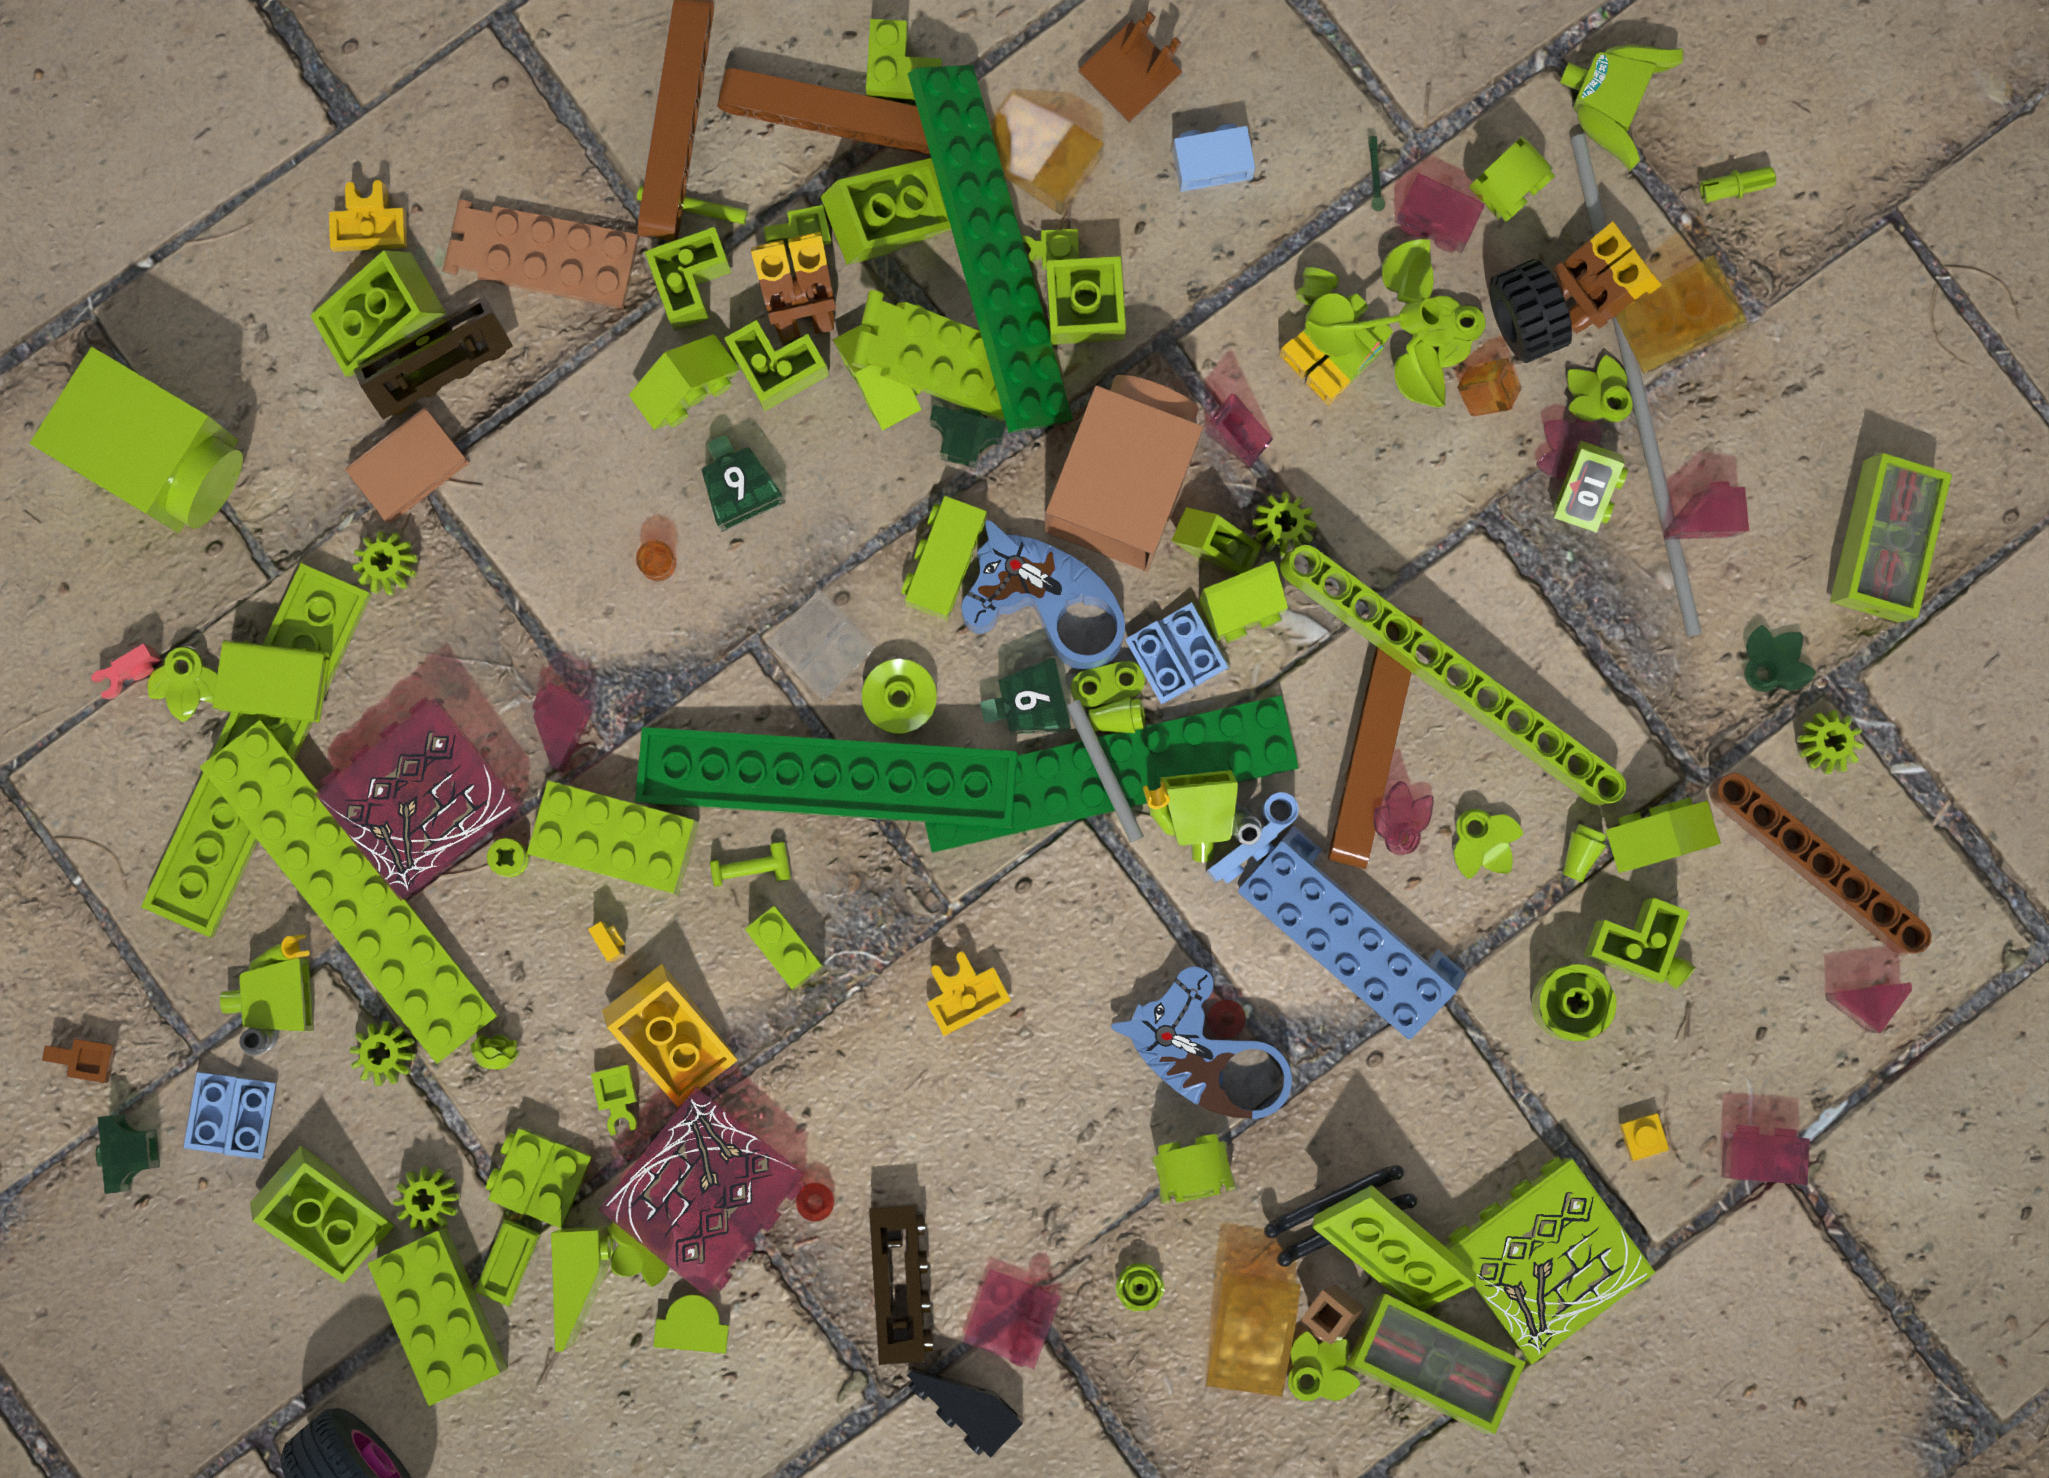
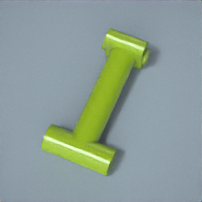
M785 842L770 844L772 856L723 865L719 864V860L710 861L714 887L723 886L722 880L770 871H775L776 882L791 880Z

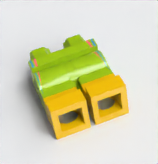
M1354 293L1346 299L1354 310L1353 323H1358V319L1368 310L1369 306L1358 293ZM1388 324L1370 327L1367 330H1354L1356 347L1353 351L1343 356H1330L1320 366L1316 367L1328 355L1314 346L1306 329H1304L1294 339L1292 338L1281 348L1279 356L1301 379L1308 375L1306 384L1329 407L1381 355L1383 346L1392 335L1393 330Z

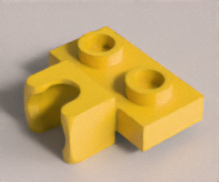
M375 180L371 195L367 198H361V193L356 189L354 183L347 182L345 185V202L348 210L329 212L330 249L333 252L407 248L406 211L403 208H389L388 189L385 183Z
M964 951L956 955L960 970L955 976H946L937 965L930 968L943 994L926 1003L944 1037L1011 1001L994 967L976 976Z

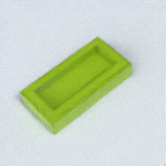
M504 1220L474 1292L509 1307L512 1306L541 1233L510 1220Z

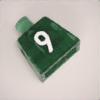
M727 436L719 437L708 443L707 447L715 462L703 467L701 470L714 518L721 533L786 503L781 491L749 447L735 452Z
M1055 657L999 679L998 685L1001 697L980 701L984 724L1006 719L1010 735L1060 733L1071 730Z

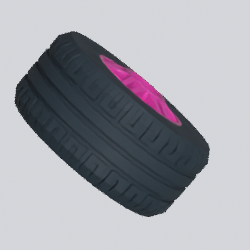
M341 1408L322 1411L285 1443L280 1458L281 1469L285 1478H412L397 1456L367 1424L354 1414Z

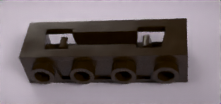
M484 296L355 368L354 372L361 388L382 420L391 415L401 414L410 404L417 400L436 394L442 386L449 382L468 376L474 368L481 364L502 357L506 350L512 348L513 345ZM473 316L475 317L474 319H472V320L466 322L465 324L461 325L460 327H458V328H456V329H454V330L452 329L453 327H455L456 325H458V324H460V323L466 321L467 319H469V318H471V317H473ZM464 338L465 344L462 345V343L458 341ZM399 358V361H397L396 363L384 368L379 372L377 371L378 369L384 367L385 365ZM402 372H405L406 375L409 374V376L403 378L404 375Z
M917 1203L871 1206L869 1208L879 1365L925 1362L926 1352L933 1351L932 1328H924V1313L931 1312L929 1289H922L921 1274L928 1273L927 1250H919V1235L926 1234L924 1211L917 1212ZM882 1227L887 1228L888 1248L902 1247V1229H907L909 1250H905L904 1258L908 1316H913L914 1336L908 1337V1318L894 1319V1340L889 1341L888 1317H892L893 1314L889 1251H884Z

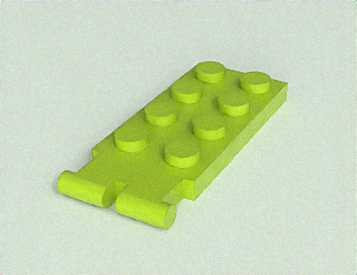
M869 290L862 324L871 327L870 333L859 332L852 362L853 366L867 368L868 363L882 368V377L1000 421H1005L979 330L908 302L897 303V306L883 301L884 293Z

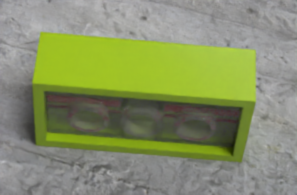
M1885 453L1863 461L1830 603L1898 623L1919 617L1952 477L1951 473Z
M1381 1294L1375 1298L1346 1366L1484 1434H1496L1526 1362L1387 1294Z

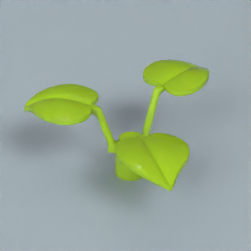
M1413 240L1391 250L1382 265L1384 285L1388 290L1398 293L1397 300L1399 302L1407 303L1398 315L1353 323L1354 310L1350 302L1340 294L1329 293L1320 296L1312 304L1305 318V327L1311 342L1318 350L1329 356L1336 357L1349 354L1356 347L1354 330L1399 322L1403 330L1411 334L1416 333V335L1406 345L1408 354L1401 355L1396 360L1394 368L1396 385L1401 394L1410 401L1440 408L1445 406V381L1443 369L1439 365L1438 353L1433 346L1425 344L1424 341H1419L1429 336V329L1436 328L1441 324L1443 312L1440 304L1436 300L1429 298L1434 284L1430 258V240Z

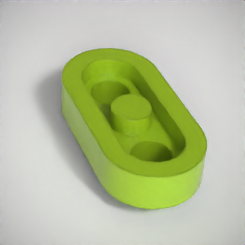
M1121 661L1084 670L1074 677L1071 684V696L1074 701L1080 700L1083 708L1086 709L1105 706L1130 696L1133 699L1141 693L1145 683V676L1140 666L1131 661ZM1123 673L1130 674L1133 677V683L1129 686L1122 685L1119 681L1120 675ZM1087 682H1093L1097 687V691L1092 695L1085 694L1082 689L1083 685Z

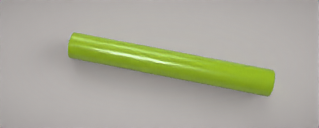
M640 186L638 189V201L642 200L643 186ZM687 196L684 199L683 211L743 225L746 224L748 210Z

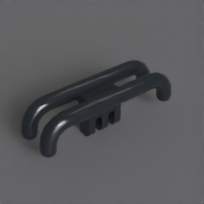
M1391 1165L1371 1173L1272 1220L1264 1227V1234L1270 1239L1276 1238L1282 1232L1314 1218V1215L1371 1185L1374 1188H1378L1389 1182L1400 1180L1404 1176V1169L1400 1165ZM1405 1193L1389 1199L1402 1211L1414 1208L1418 1202L1416 1195L1413 1193ZM1318 1232L1282 1250L1277 1256V1262L1282 1267H1288L1292 1262L1332 1243Z

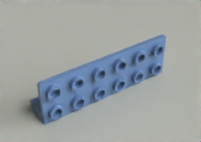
M1293 826L1275 849L1239 888V894L1407 1039H1412L1458 991L1467 974L1439 949L1436 950L1428 961L1420 956L1313 863L1322 849L1296 826Z

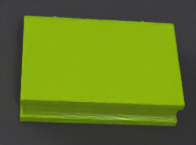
M224 640L221 647L212 708L226 712L321 723L330 656L327 652L313 651L308 648L297 649L249 643L247 640L244 642Z

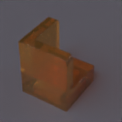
M1508 358L1468 366L1457 386L1470 415L1473 417L1511 410L1522 389Z

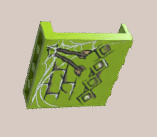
M1557 1156L1545 1163L1539 1169L1542 1175L1531 1183L1528 1179L1518 1183L1509 1191L1512 1196L1501 1205L1496 1201L1484 1208L1478 1214L1481 1220L1470 1228L1466 1224L1457 1228L1447 1237L1450 1243L1445 1246L1476 1272L1475 1289L1515 1342L1519 1353L1530 1364H1534L1656 1273L1574 1160L1566 1157L1560 1160Z

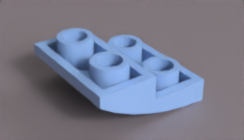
M1193 602L1125 639L1161 704L1184 694L1230 668Z
M196 1071L183 1148L263 1159L276 1083Z

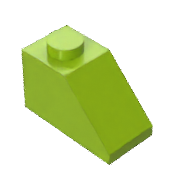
M1188 507L1185 508L1171 540L1191 555L1235 575L1252 569L1262 546L1218 514Z

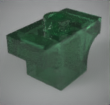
M933 405L930 415V426L938 430L943 437L940 450L941 460L977 469L980 456L985 449L993 445H1003L1006 433L1005 423L982 418L980 411L962 407L959 412Z
M125 1114L97 1117L100 1144L96 1146V1161L98 1166L102 1167L104 1193L131 1191L133 1180L138 1173L146 1169L160 1167L157 1129L136 1130L127 1123Z

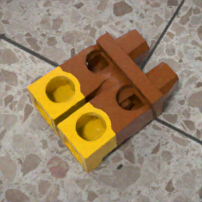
M1613 221L1574 252L1564 264L1561 262L1553 268L1557 274L1555 279L1565 300L1567 301L1573 297L1577 302L1576 305L1569 309L1572 331L1575 334L1592 324L1598 329L1602 328L1608 323L1607 320L1617 316L1645 292L1651 294L1662 286Z
M821 231L788 239L796 277L791 275L784 240L751 247V254L770 324H775L776 331L782 342L801 337L797 319L811 316L815 334L834 330L833 310H836Z

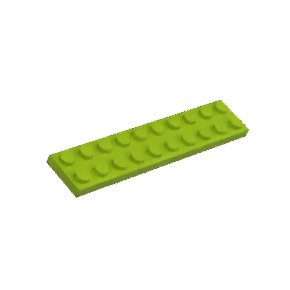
M300 563L263 644L297 649L308 648L313 651L327 652L330 656L325 689L326 695L372 594ZM231 712L210 758L257 721L263 720L292 758L296 760L313 722ZM204 772L141 908L207 937L214 938L258 840Z
M263 720L257 721L199 766L436 1064H439L499 1016L389 878L385 879L388 876L381 868L380 872L378 871L379 866L368 851L354 841L353 838H356V836L336 811L332 809V806Z

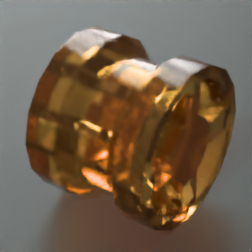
M652 540L642 544L638 549L636 555L637 566L649 580L656 582L665 581L673 575L677 562L673 551L667 544L662 541Z

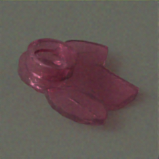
M1577 418L1574 424L1561 419L1545 422L1543 426L1544 433L1552 450L1542 456L1536 465L1542 472L1553 478L1565 479L1580 440L1602 447L1600 445L1601 429L1597 421L1589 422Z
M1404 781L1397 782L1389 790L1386 797V807L1376 808L1373 819L1375 831L1379 836L1385 838L1387 849L1396 855L1410 854L1417 849L1421 840L1420 832L1429 825L1434 804L1432 795H1425L1413 800L1410 790Z

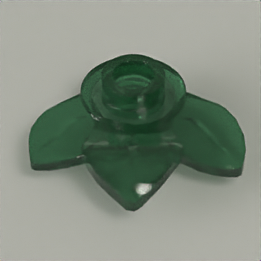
M1761 625L1750 634L1746 643L1749 661L1744 669V677L1747 684L1753 690L1768 692L1778 687L1787 691H1794L1805 686L1813 679L1816 671L1809 665L1798 661L1803 646L1802 633L1785 632L1773 638L1769 630ZM1759 667L1767 670L1768 678L1766 680L1758 678L1757 669Z

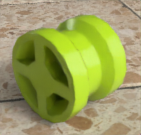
M1306 267L1302 275L1304 279L1303 286L1297 289L1295 297L1303 304L1312 306L1320 296L1332 293V290L1338 287L1340 280L1329 271L1315 267Z
M498 839L492 843L487 852V862L491 870L504 877L512 878L519 876L526 870L530 858L526 847L513 839Z

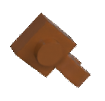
M74 1039L72 1049L45 1045L42 1061L69 1065L66 1077L108 1083L116 1045L83 1039Z

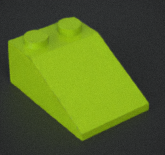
M931 158L837 180L821 196L846 265L878 258L951 230Z
M383 250L315 310L310 317L345 377H351L355 374V368L434 325L447 313L411 252Z
M301 1145L250 1202L252 1220L343 1284L394 1227L391 1220L331 1166Z
M608 1226L562 1228L551 1233L555 1352H563L575 1344L610 1266V1258L616 1248V1241L608 1233Z

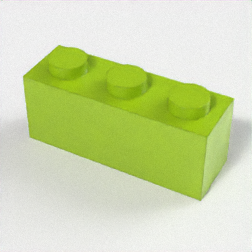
M944 496L941 505L934 504L927 523L933 526L928 540L921 538L914 559L919 561L915 575L908 573L902 587L901 594L906 595V606L946 621L949 620L987 520V511Z

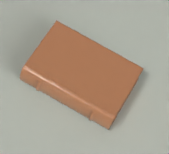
M424 407L411 418H407V421L363 455L360 454L358 459L345 468V471L381 517L389 524H392L467 466L469 462Z

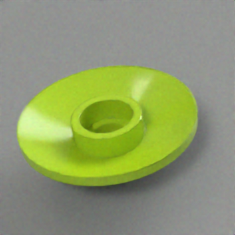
M907 659L888 660L876 666L867 676L862 688V705L869 720L881 730L893 734L910 733L922 727L932 716L937 702L936 686L928 671L918 663ZM899 691L907 695L906 702L901 705L893 702V695Z

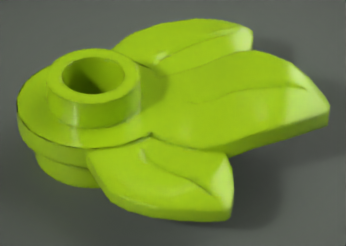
M1441 295L1435 296L1432 299L1436 300L1442 308V322L1438 327L1429 329V336L1422 338L1419 342L1424 341L1429 346L1439 347V365L1441 368H1447L1464 361L1469 356L1472 342L1480 338L1484 333L1486 320L1484 314L1478 308L1471 305L1461 306L1452 297ZM1463 318H1470L1474 321V325L1466 328L1460 324V321Z
M1604 355L1595 373L1580 369H1570L1567 372L1568 388L1572 395L1576 397L1568 407L1574 416L1589 422L1601 418L1609 422H1621L1629 416L1632 411L1633 402L1630 393L1625 389L1627 375L1613 358ZM1607 401L1615 402L1618 410L1612 409Z
M185 646L177 647L167 654L164 666L151 673L147 684L148 696L151 699L166 698V704L170 713L181 722H185L195 713L200 700L213 703L217 672L203 665V660L196 650ZM178 660H185L188 663L189 669L187 672H181L177 668Z
M1476 808L1463 812L1456 822V833L1459 841L1453 852L1458 870L1467 879L1475 876L1481 866L1495 873H1510L1512 871L1513 856L1509 843L1514 842L1524 834L1522 828L1513 818L1504 814L1490 816L1484 810ZM1471 821H1477L1480 824L1481 830L1479 834L1473 835L1469 832L1468 824Z
M629 1215L618 1218V1223L615 1220L607 1228L608 1233L619 1244L614 1249L611 1257L612 1272L620 1277H631L641 1273L650 1287L656 1286L666 1277L669 1270L667 1253L671 1250L674 1242L673 1230L671 1229L665 1237V1234L671 1228L666 1222L657 1219L644 1222L640 1218L631 1215L632 1223L640 1237L639 1239L631 1226ZM650 1234L655 1236L656 1245L652 1242Z
M1306 1331L1294 1341L1290 1352L1293 1368L1289 1372L1287 1382L1289 1390L1297 1399L1313 1401L1321 1396L1331 1401H1338L1356 1391L1360 1381L1351 1373L1343 1370L1349 1356V1341L1343 1338L1332 1345L1324 1341L1318 1344L1313 1335ZM1304 1374H1310L1313 1377V1384L1309 1388H1303L1300 1385V1378Z

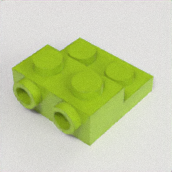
M524 1127L518 1128L516 1134L510 1132L503 1143L501 1154L506 1155L501 1170L494 1168L489 1176L485 1187L486 1190L491 1191L488 1200L561 1229L565 1225L593 1156Z

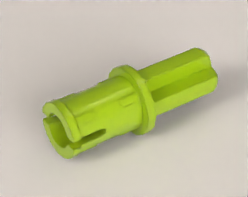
M1771 167L1739 173L1737 169L1732 170L1729 175L1701 180L1699 182L1700 195L1703 198L1704 204L1731 197L1741 199L1745 193L1774 187L1776 185V174Z

